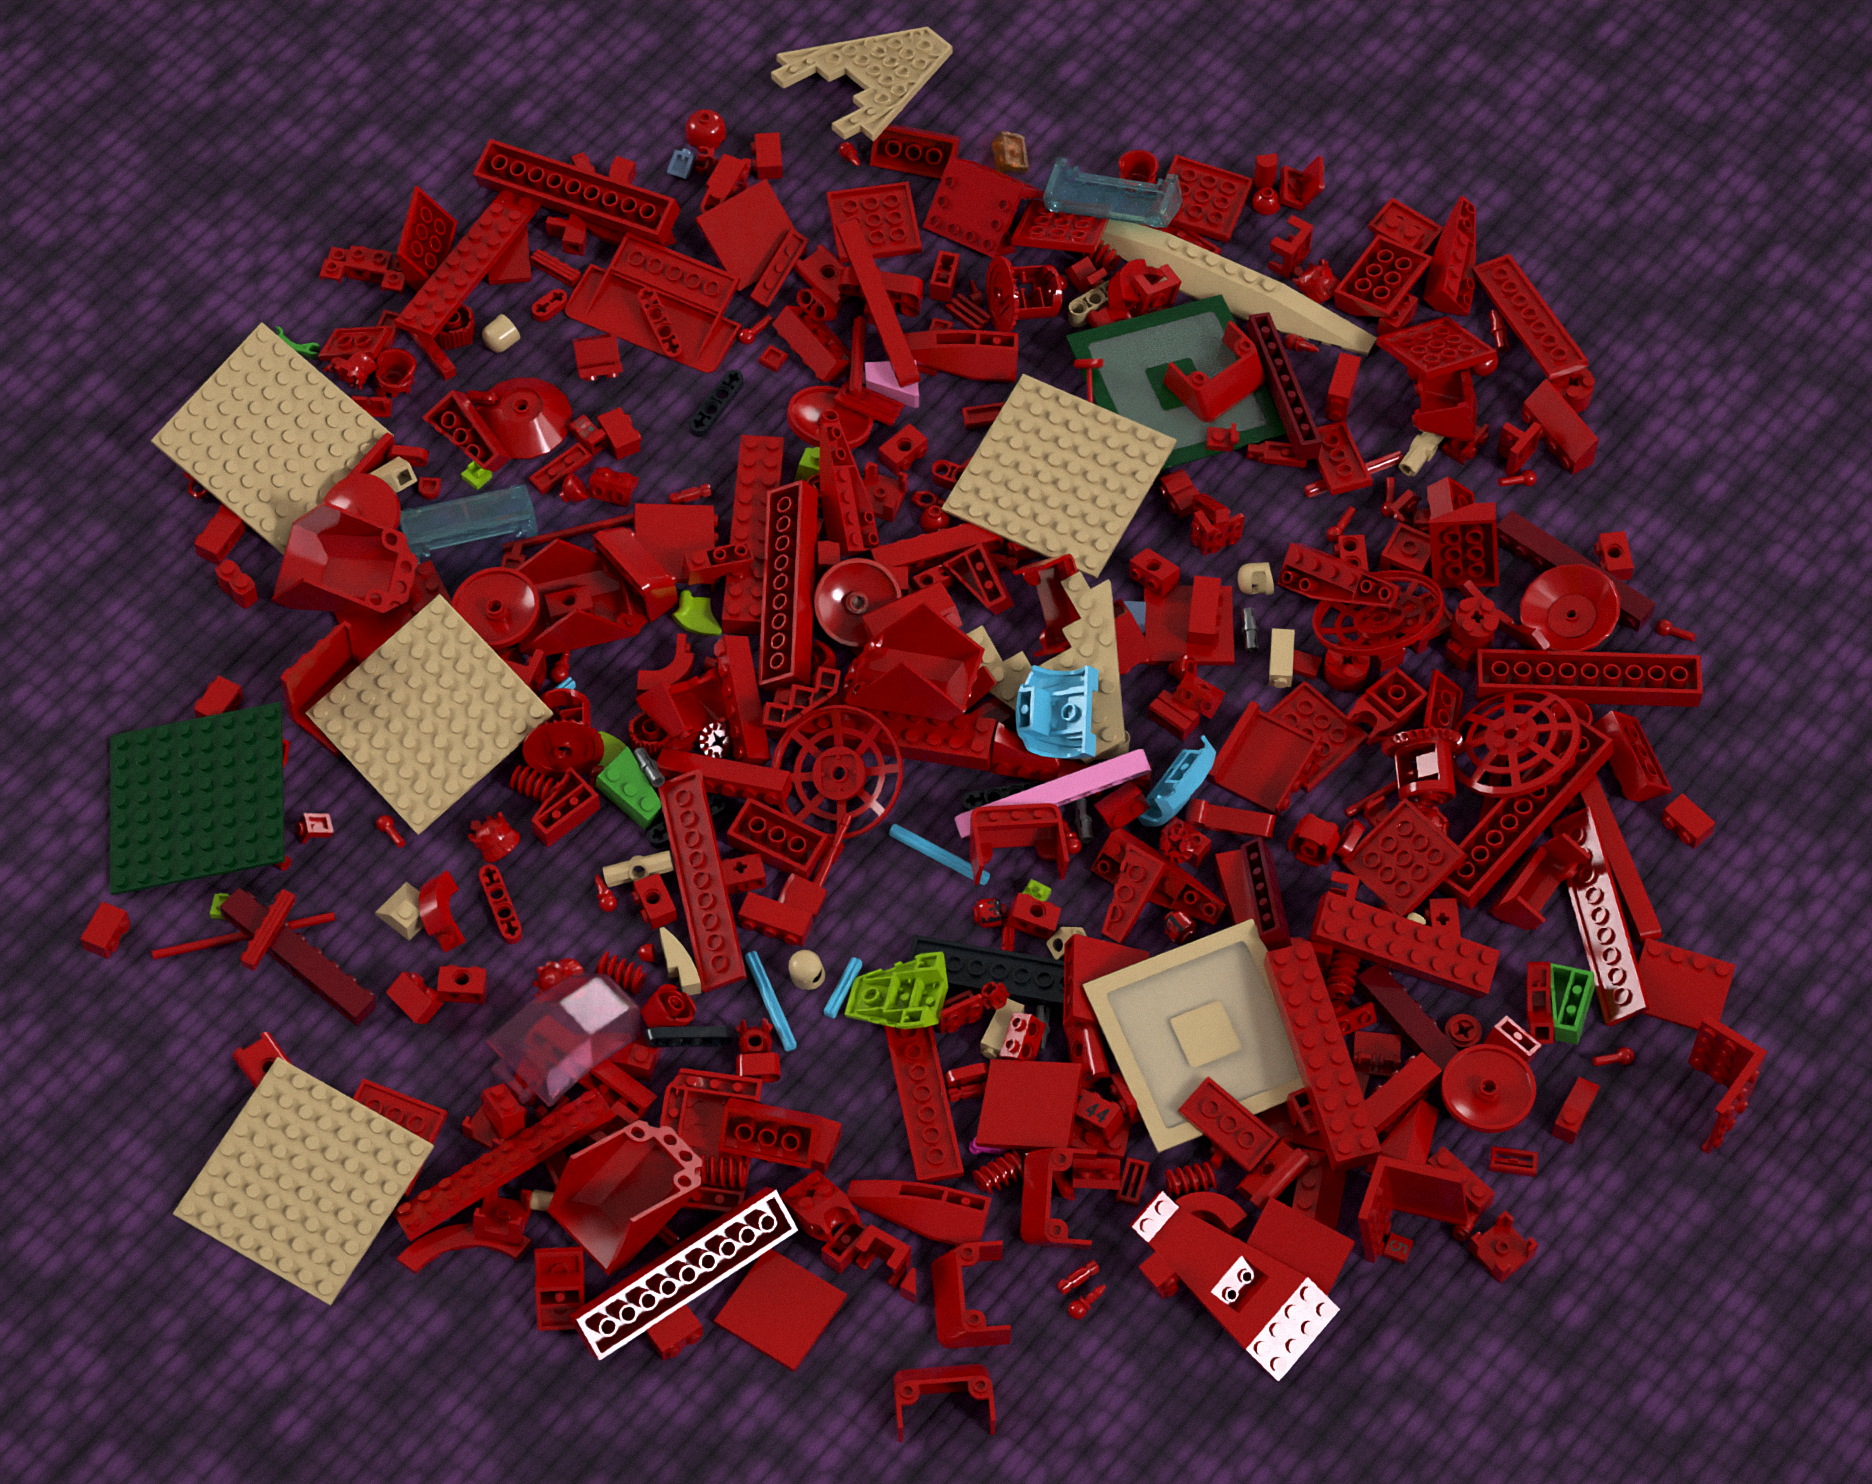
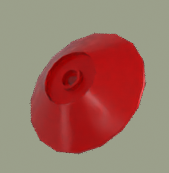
M516 377L500 382L489 390V392H494L495 396L498 397L495 404H478L476 407L480 416L511 459H532L548 454L564 441L569 432L568 424L572 422V409L566 395L554 384L538 378Z
M1563 564L1544 571L1528 585L1520 602L1521 623L1525 626L1536 628L1550 643V646L1546 649L1548 651L1584 652L1594 648L1613 632L1620 617V596L1613 581L1600 570L1583 564ZM1575 614V617L1569 618V615Z

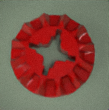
M712 723L702 730L699 744L706 756L722 758L727 756L730 750L733 749V742L729 733L730 729L725 724ZM714 735L717 737L724 736L720 741V746L712 745L715 741Z
M1171 828L1165 831L1160 839L1159 850L1162 851L1163 858L1168 859L1171 863H1184L1194 853V839L1184 828ZM1172 840L1174 842L1182 840L1181 844H1179L1180 851L1178 849L1171 851L1174 846Z
M1457 1014L1447 1021L1444 1032L1451 1038L1454 1046L1461 1047L1463 1050L1465 1047H1471L1477 1042L1479 1043L1482 1036V1027L1473 1016ZM1459 1027L1462 1028L1464 1031L1469 1030L1467 1032V1038L1466 1036L1464 1037L1463 1034H1458L1460 1030Z

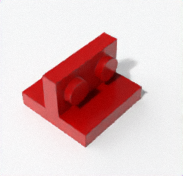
M1534 421L1526 432L1521 431L1508 422L1502 426L1497 452L1508 459L1505 474L1509 477L1515 476L1537 450L1542 427Z

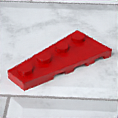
M1128 842L1125 849L1126 855L1120 866L1121 872L1118 883L1114 887L1112 904L1109 905L1101 932L1122 945L1168 865Z

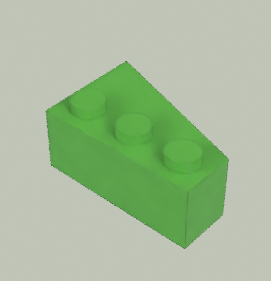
M627 746L597 776L595 787L646 830L660 815L662 804Z
M1551 963V995L1555 1040L1578 1045L1595 988L1594 972Z

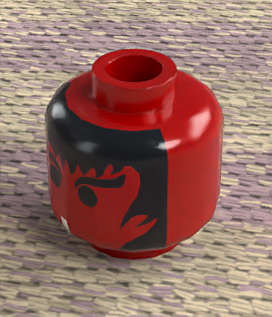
M997 897L979 899L976 902V906H973L975 924H979L981 928L1001 926L1003 918L1007 917L1006 905L1001 904Z
M1171 911L1164 917L1165 922L1162 930L1173 943L1185 945L1195 937L1196 923L1185 911Z

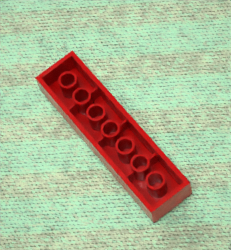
M1329 891L1320 897L1308 939L1320 944L1333 946L1334 949L1478 999L1489 994L1500 954L1499 950Z

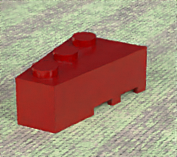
M982 543L943 563L994 615H998L1015 605L990 551Z
M998 722L993 745L991 773L1050 782L1058 778L1061 758L1045 757L1028 751L1018 733L1005 729V725Z
M571 766L566 770L563 779L556 784L551 796L544 801L531 820L533 833L547 848L600 809L599 795Z

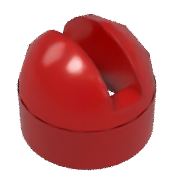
M653 943L644 944L639 948L638 955L642 961L655 962L656 951Z

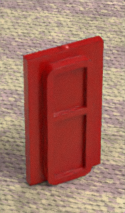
M845 380L834 397L833 402L893 426L905 406L904 403L862 386L861 394L853 396V394L849 393L850 380Z

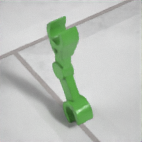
M276 326V331L279 334L277 336L297 353H301L311 359L318 358L317 352H311V350L320 351L317 343L295 344L284 336L282 328Z

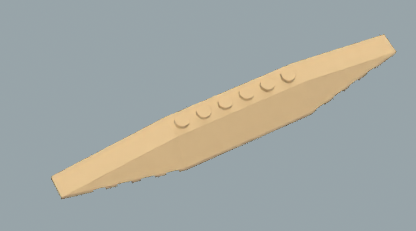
M1111 216L1101 238L1104 240L1103 246L1109 244L1110 250L1114 248L1117 250L1115 256L1120 255L1127 262L1135 259H1145L1146 266H1153L1154 268H1160V266L1168 264L1182 281L1178 290L1180 293L1196 300L1222 294L1232 316L1248 322L1249 315L1270 312L1276 330H1279L1281 334L1288 335L1289 333H1294L1308 341L1310 338L1322 341L1321 344L1338 345L1343 350L1367 356L1377 341L1375 336L1287 285L1169 233ZM1164 277L1159 282L1165 281L1167 278Z

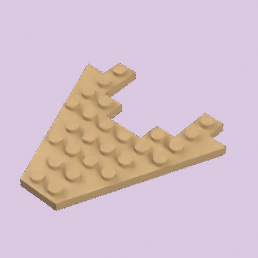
M922 27L777 54V62L782 67L771 72V79L784 89L816 72L828 82L846 74L864 89V91L853 96V103L861 109L833 122L832 130L844 140L862 132L874 141L948 59L953 51L952 46L929 27Z
M1079 571L1061 581L1063 588L1081 619L1062 629L1072 648L1039 665V667L1055 671H1074L1089 665L1099 670L1098 692H1092L1091 733L1096 735L1095 757L1080 758L1082 762L1088 764L1126 743L1112 584L1108 579L1090 589L1082 573ZM982 625L966 634L985 649L982 656L983 662L978 669L982 666H986L998 682L989 693L1015 712L1020 685L1025 684L1029 673L1032 671L1031 665L1023 651L1002 661Z

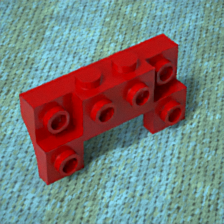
M351 245L350 250L331 247L328 259L324 260L319 274L322 281L324 278L337 280V283L341 284L342 278L346 273V278L381 284V291L385 292V289L398 291L400 295L403 294L407 284L397 258H393L391 252L369 249L364 246Z

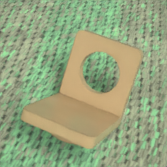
M1061 927L1047 941V946L1054 959L1060 960L1064 956V943L1074 933L1087 936L1083 928ZM1057 939H1061L1063 942V948L1060 952L1055 948Z

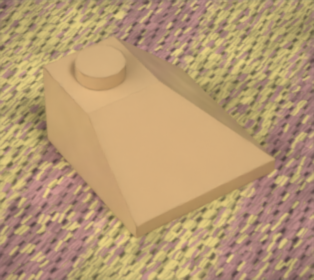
M406 882L375 912V915L409 941L424 925L419 910L420 892Z

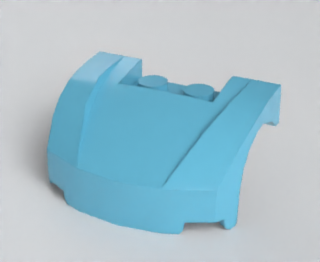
M1036 665L1032 666V671L1029 673L1025 684L1020 685L1015 710L1017 733L1023 740L1026 749L1034 754L1052 758L1080 759L1095 757L1096 735L1091 733L1092 692H1098L1099 670L1089 665L1074 671H1055Z
M1202 735L1201 739L1205 747L1200 750L1183 749L1147 796L1146 800L1150 809L1137 817L1143 826L1157 827L1168 822L1182 809L1193 792L1204 781L1208 772L1212 769L1216 757V751L1204 735Z

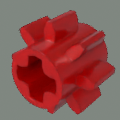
M991 981L985 984L981 991L983 1005L987 1010L991 1007L995 1010L1003 1008L1007 1003L1006 997L1010 996L1002 982L996 984Z

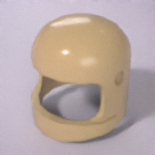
M500 314L483 329L482 338L491 351L500 353L520 339V334L514 324L505 315Z
M1269 562L1248 563L1239 569L1238 585L1244 594L1263 593L1272 595L1274 593V583Z
M810 950L797 951L792 955L789 960L788 969L795 986L804 990H813L819 987L825 980V971L818 955ZM822 971L820 979L813 983L814 978Z

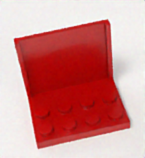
M950 156L923 227L994 258L1000 253L1020 199L1032 201L1035 198L1043 199L1045 191L976 161Z
M346 620L340 625H336L330 634L324 639H320L313 649L303 654L298 662L291 668H287L280 677L289 719L335 757L342 752L307 716L306 712L359 666L352 626Z
M1708 1014L1701 1021L1688 1063L1697 1071H1703L1711 1076L1716 1083L1723 1084L1730 1089L1716 1107L1715 1112L1718 1113L1714 1128L1701 1147V1150L1707 1154L1713 1148L1718 1149L1725 1138L1723 1136L1726 1131L1730 1132L1737 1121L1734 1119L1738 1113L1742 1115L1749 1104L1746 1101L1753 1093L1768 1052Z
M1378 1155L1358 1215L1366 1261L1376 1263L1378 1255H1382L1384 1250L1383 1239L1390 1232V1218L1393 1210L1466 1227L1469 1217L1462 1174L1454 1170L1436 1169L1429 1164H1415L1407 1159L1398 1160Z

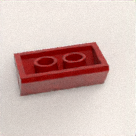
M1437 669L1432 670L1423 729L1442 728L1454 730L1459 723L1464 690Z

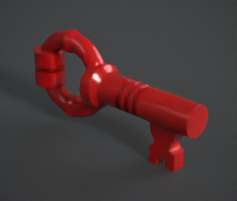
M929 490L915 491L911 499L915 505L922 509L934 505L943 507L946 502L945 499H940L939 496H936V494ZM924 495L930 496L932 498L931 503L925 504L920 502L921 497Z

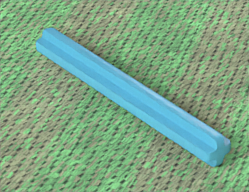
M893 824L890 828L889 835L974 880L971 863L897 824ZM984 870L980 879V884L986 885L990 878V874Z
M751 951L745 955V960L785 1051L794 1050L797 1047V1043L756 951Z

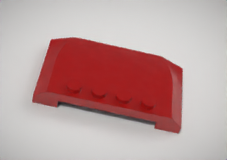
M681 1068L672 1083L670 1082L667 1086L659 1128L661 1125L671 1127L676 1132V1135L682 1138L699 1157L701 1154H704L706 1161L709 1160L711 1155H714L715 1162H718L720 1156H723L724 1163H727L730 1157L733 1158L735 1165L739 1158L742 1159L743 1166H746L748 1162L746 1183L743 1189H740L738 1182L734 1188H731L729 1180L724 1187L721 1186L719 1179L715 1185H712L709 1178L706 1184H702L701 1181L700 1188L681 1208L725 1214L744 1202L751 1157L718 1151L724 1106L729 1098L760 1103L763 1079Z

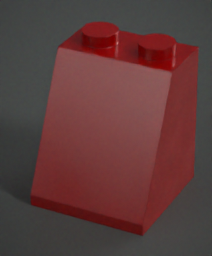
M1120 598L1113 602L1119 673L1120 675H1125L1137 664H1144L1149 661L1154 653L1132 613Z

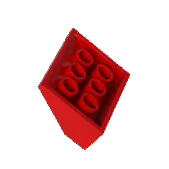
M418 186L414 187L396 253L407 284L416 292L423 287L449 255L458 223Z
M1378 234L1334 290L1335 308L1355 316L1389 317L1432 262L1433 257Z
M1495 502L1473 503L1429 520L1432 580L1441 589L1457 588L1455 584L1459 580L1468 579L1476 587L1499 586Z
M1646 938L1638 967L1650 1009L1641 1014L1697 1031L1706 1014L1720 1021L1736 965Z

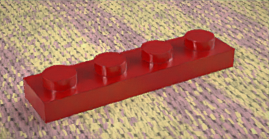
M790 229L749 296L750 300L764 309L769 307L808 243V238L796 230Z

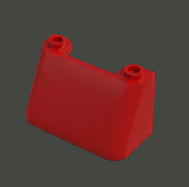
M1460 369L1451 374L1434 377L1431 380H1425L1418 375V383L1414 384L1416 396L1421 398L1420 409H1415V414H1412L1413 426L1422 432L1464 442L1475 441L1477 400L1470 369Z
M716 668L708 670L699 678L694 676L685 682L673 685L670 684L669 680L661 682L635 698L638 706L673 739L678 738L679 741L692 736L691 734L701 732L707 725L712 723H721L729 727L725 699L722 695V683Z

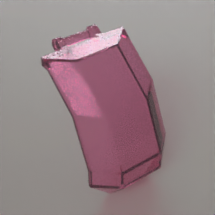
M580 972L569 976L533 999L487 1039L486 1043L501 1057L492 1067L491 1071L496 1076L499 1075L508 1084L523 1104L529 1101L534 1093H536L548 1107H551L595 1066L630 1043L642 1039L644 1034L639 1006L608 974ZM508 1065L528 1084L526 1089L506 1070Z

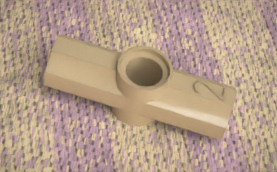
M1423 432L1421 435L1418 434L1413 440L1409 452L1399 464V469L1408 477L1415 476L1423 464L1432 459L1438 444L1444 437Z
M669 850L645 857L640 855L634 856L629 861L603 867L604 878L608 887L638 881L656 873L662 874L674 871L673 859ZM635 866H642L644 870L636 872L633 868Z

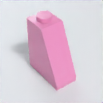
M889 361L865 362L862 384H866V388L914 408L919 407L918 383L900 388Z

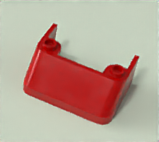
M1231 320L1227 323L1222 342L1239 360L1212 379L1200 371L1192 372L1186 376L1171 362L1168 365L1163 381L1201 421L1206 423L1218 419L1261 388L1265 381V373L1255 344Z
M617 527L599 530L592 535L595 553L605 556L644 598L647 617L650 623L678 604L675 577L671 572H666L636 540V536L630 528Z
M1064 554L1031 563L1013 571V575L1023 574L1025 582L1030 586H1036L1047 627L1042 630L1039 637L1043 649L1035 652V657L1064 652L1072 648L1062 629L1081 619L1061 584V581L1078 572L1075 560L1071 554Z
M1052 803L975 808L970 817V861L974 885H979L984 864L989 863L992 859V848L1036 846L1037 854L1041 859L1046 861L1056 860L1059 880H1064L1069 864V856L1060 809Z
M1565 832L1538 845L1523 861L1492 904L1489 912L1495 918L1523 930H1535L1540 924L1545 922L1546 919L1542 916L1540 910L1559 883L1565 879L1571 880L1577 873L1576 867L1589 860L1591 855Z
M1059 1147L1033 1150L1027 1154L1024 1166L1020 1236L1025 1244L1030 1246L1091 1250L1092 1240L1068 1239L1067 1224L1061 1219L1050 1218L1053 1171L1063 1172L1068 1170L1072 1165L1073 1158L1096 1160L1097 1150Z
M1002 1240L964 1243L933 1261L931 1273L937 1339L942 1347L953 1349L1010 1344L1011 1325L987 1327L985 1315L981 1311L965 1309L962 1267H971L977 1262L1002 1260Z
M971 1364L906 1369L895 1374L893 1388L898 1442H903L901 1406L915 1404L919 1396L924 1394L969 1391L971 1397L976 1400H987L990 1435H995L996 1416L993 1385L989 1370L984 1365Z

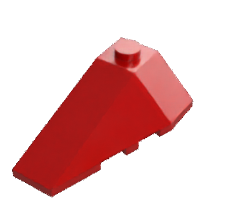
M1418 1099L1401 1118V1122L1387 1134V1138L1380 1144L1381 1156L1398 1160L1407 1159L1419 1165L1426 1164L1439 1110L1422 1099ZM1376 1163L1367 1165L1364 1172L1372 1176Z

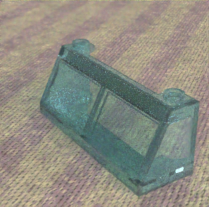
M1057 157L1043 195L1046 210L1143 224L1155 228H1167L1183 201L1178 175L1167 174L1165 181L1159 178L1157 184L1080 173L1079 166L1070 167L1067 164L1068 159Z
M526 484L514 485L506 489L418 508H407L401 511L399 523L401 532L405 534L408 540L407 545L411 553H414L418 559V564H420L421 556L425 554L426 557H429V550L511 532H515L516 537H520V534L526 535L527 538L538 536L536 516Z

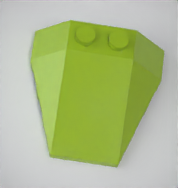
M943 952L919 954L915 956V960L903 964L900 961L894 963L895 967L885 971L878 969L854 978L845 1010L846 1017L900 1029L922 1028L939 1023V1013L943 1009L948 990Z

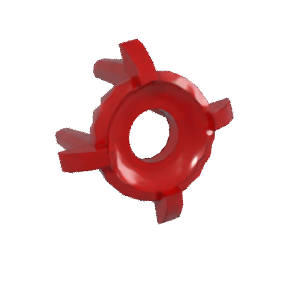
M766 1018L762 1019V1028L757 1026L747 1028L746 1021L744 1019L740 1021V1026L738 1025L735 1028L740 1035L738 1046L741 1053L739 1055L773 1053L770 1050L772 1039L769 1035L773 1025L768 1024ZM752 1037H759L762 1043L757 1047H753L748 1041Z

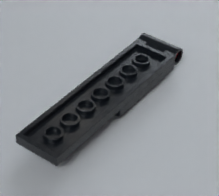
M914 935L907 962L915 960V956L919 954L943 952L948 987L963 990L970 989L971 991L982 993L981 991L985 984L991 981L996 984L1002 982L1010 994L1006 998L1031 1006L1045 1005L1044 1008L1049 1006L1053 1010L1063 1011L1064 961Z

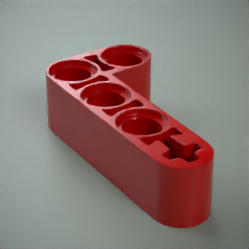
M851 266L844 267L838 290L846 295L863 297ZM878 271L890 301L901 303V312L909 317L918 316L924 296L923 281L915 276Z
M1189 799L1185 823L1194 828L1272 839L1276 816L1210 805L1209 802L1200 799Z

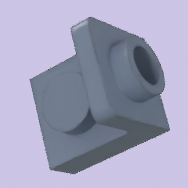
M682 148V151L675 149L667 173L688 180L693 164L697 160L693 155L694 152Z

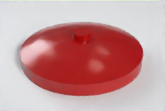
M812 386L800 390L791 398L787 409V421L792 431L803 441L815 447H820L821 424L841 423L850 450L857 448L869 438L873 426V418L833 402L839 388L831 386Z
M355 474L348 476L335 484L322 501L329 502L395 530L398 529L400 523L401 507L396 492L387 482L375 475Z
M864 558L847 559L830 567L820 578L814 592V613L818 624L831 639L846 646L864 647L869 641V637L861 616L902 598V594L895 577L883 565Z
M506 567L487 568L474 573L459 586L451 603L456 612L492 649L506 648L524 639L536 625L540 614V599L532 581L523 573Z
M1479 1044L1463 1049L1449 1061L1442 1077L1441 1094L1447 1110L1459 1123L1478 1132L1499 1133L1518 1126L1529 1115L1536 1097V1081L1528 1064L1515 1052L1498 1045Z

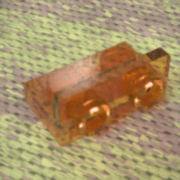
M1001 131L992 143L995 156L994 164L997 171L1005 173L1006 170L1026 173L1029 165L1024 135Z

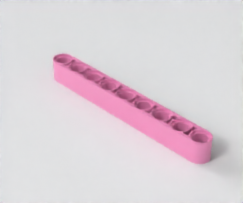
M1138 749L981 807L1052 803L1058 807L1151 772V768L1144 750ZM973 810L962 813L954 818L962 840L970 839V817Z

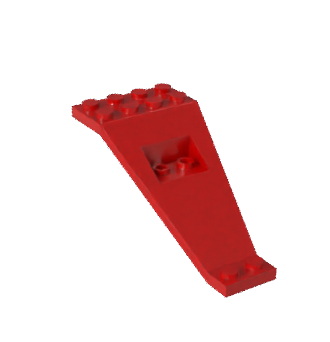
M1158 1191L1129 1225L1154 1253L1157 1251L1176 1272L1179 1280L1241 1348L1275 1381H1280L1340 1310L1307 1276L1179 1208L1163 1191ZM1247 1272L1248 1278L1244 1281L1243 1274ZM1232 1290L1233 1296L1228 1298L1227 1294Z

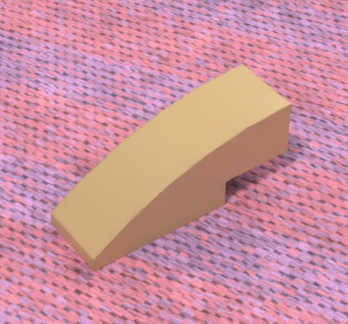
M664 927L659 928L669 978L679 977L682 993L686 992L688 995L701 993V982L691 957L674 935Z

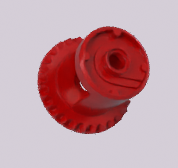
M996 256L991 260L986 277V301L995 329L998 332H1010L1016 325V320L1054 318L1057 316L1062 305V284L1059 273L1054 266L1049 264L1013 267L1011 262L1003 256ZM1034 277L1033 291L1026 297L1024 296L1025 288L1017 291L1016 280L1020 278L1021 284H1026L1027 278Z
M568 688L553 689L542 694L539 698L554 714L545 723L538 724L537 728H533L531 733L527 734L523 742L525 761L532 769L538 770L539 773H544L549 777L563 778L569 766L579 775L589 772L590 768L597 766L603 758L604 741L601 738V734L597 733L595 728H591V705L588 698L584 694ZM567 706L568 708L565 710H560L557 707ZM559 747H568L569 749H568V750H565V751H561V750H559L558 748H559Z
M1442 728L1416 729L1392 735L1381 743L1382 752L1390 758H1395L1400 802L1406 797L1415 807L1420 805L1430 807L1447 803L1456 796L1451 752H1455L1462 745V735L1459 732ZM1411 761H1417L1418 778L1424 781H1413V777L1417 776V772L1412 770Z

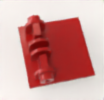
M1355 1031L1353 1052L1355 1072L1389 1077L1395 1070L1399 1071L1401 1064V1035Z

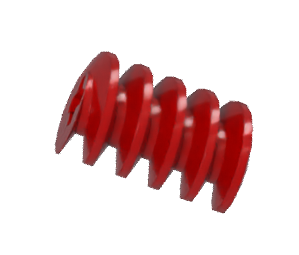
M1102 239L1095 253L1076 252L1082 258L1088 256L1097 269L1104 267L1108 274L1115 269L1121 259L1120 255L1115 257L1117 253L1115 248L1110 250L1109 244L1103 246L1104 240Z
M522 765L515 769L510 780V788L512 790L518 789L520 794H525L528 798L533 797L534 801H541L542 804L551 796L556 784L553 785V777L545 781L546 774L542 773L538 778V770H534L530 774V766H526L522 770Z
M606 951L597 964L595 976L598 975L600 980L607 979L609 984L615 982L616 987L623 986L624 990L629 991L631 989L633 994H638L647 977V972L642 973L643 966L639 965L635 970V963L633 961L628 966H625L626 958H623L618 963V955L615 954L612 959H609L610 952Z
M1340 951L1332 955L1326 988L1330 1000L1337 1001L1341 999L1346 1003L1350 1002L1349 996L1354 993L1353 987L1356 984L1355 979L1358 976L1357 971L1360 967L1358 963L1361 962V958Z
M1014 1149L1012 1154L1005 1153L1004 1159L998 1157L995 1162H989L987 1167L981 1166L979 1171H972L977 1187L980 1191H986L989 1195L993 1194V1186L998 1191L1001 1190L1000 1182L1006 1187L1009 1186L1008 1178L1016 1182L1017 1173L1022 1178L1024 1177L1023 1162Z
M701 1154L702 1167L700 1169L702 1184H706L710 1178L712 1185H715L719 1179L723 1187L729 1180L731 1188H734L737 1182L740 1189L744 1188L748 1162L746 1166H743L742 1159L739 1158L735 1165L733 1158L730 1157L728 1162L724 1163L723 1156H720L718 1162H715L714 1155H711L709 1160L706 1161L704 1154Z
M1207 1161L1202 1163V1168L1196 1163L1193 1164L1192 1169L1189 1165L1184 1166L1183 1172L1179 1167L1175 1168L1174 1174L1170 1169L1165 1171V1184L1170 1199L1172 1192L1178 1198L1180 1197L1181 1190L1187 1195L1190 1192V1188H1193L1194 1192H1199V1186H1202L1203 1190L1207 1192L1208 1184H1211L1213 1189L1217 1190L1214 1169L1212 1166L1210 1167Z

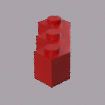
M819 666L815 672L813 688L792 684L789 690L787 705L766 702L763 707L760 728L783 732L807 713L826 703L837 693L841 671Z

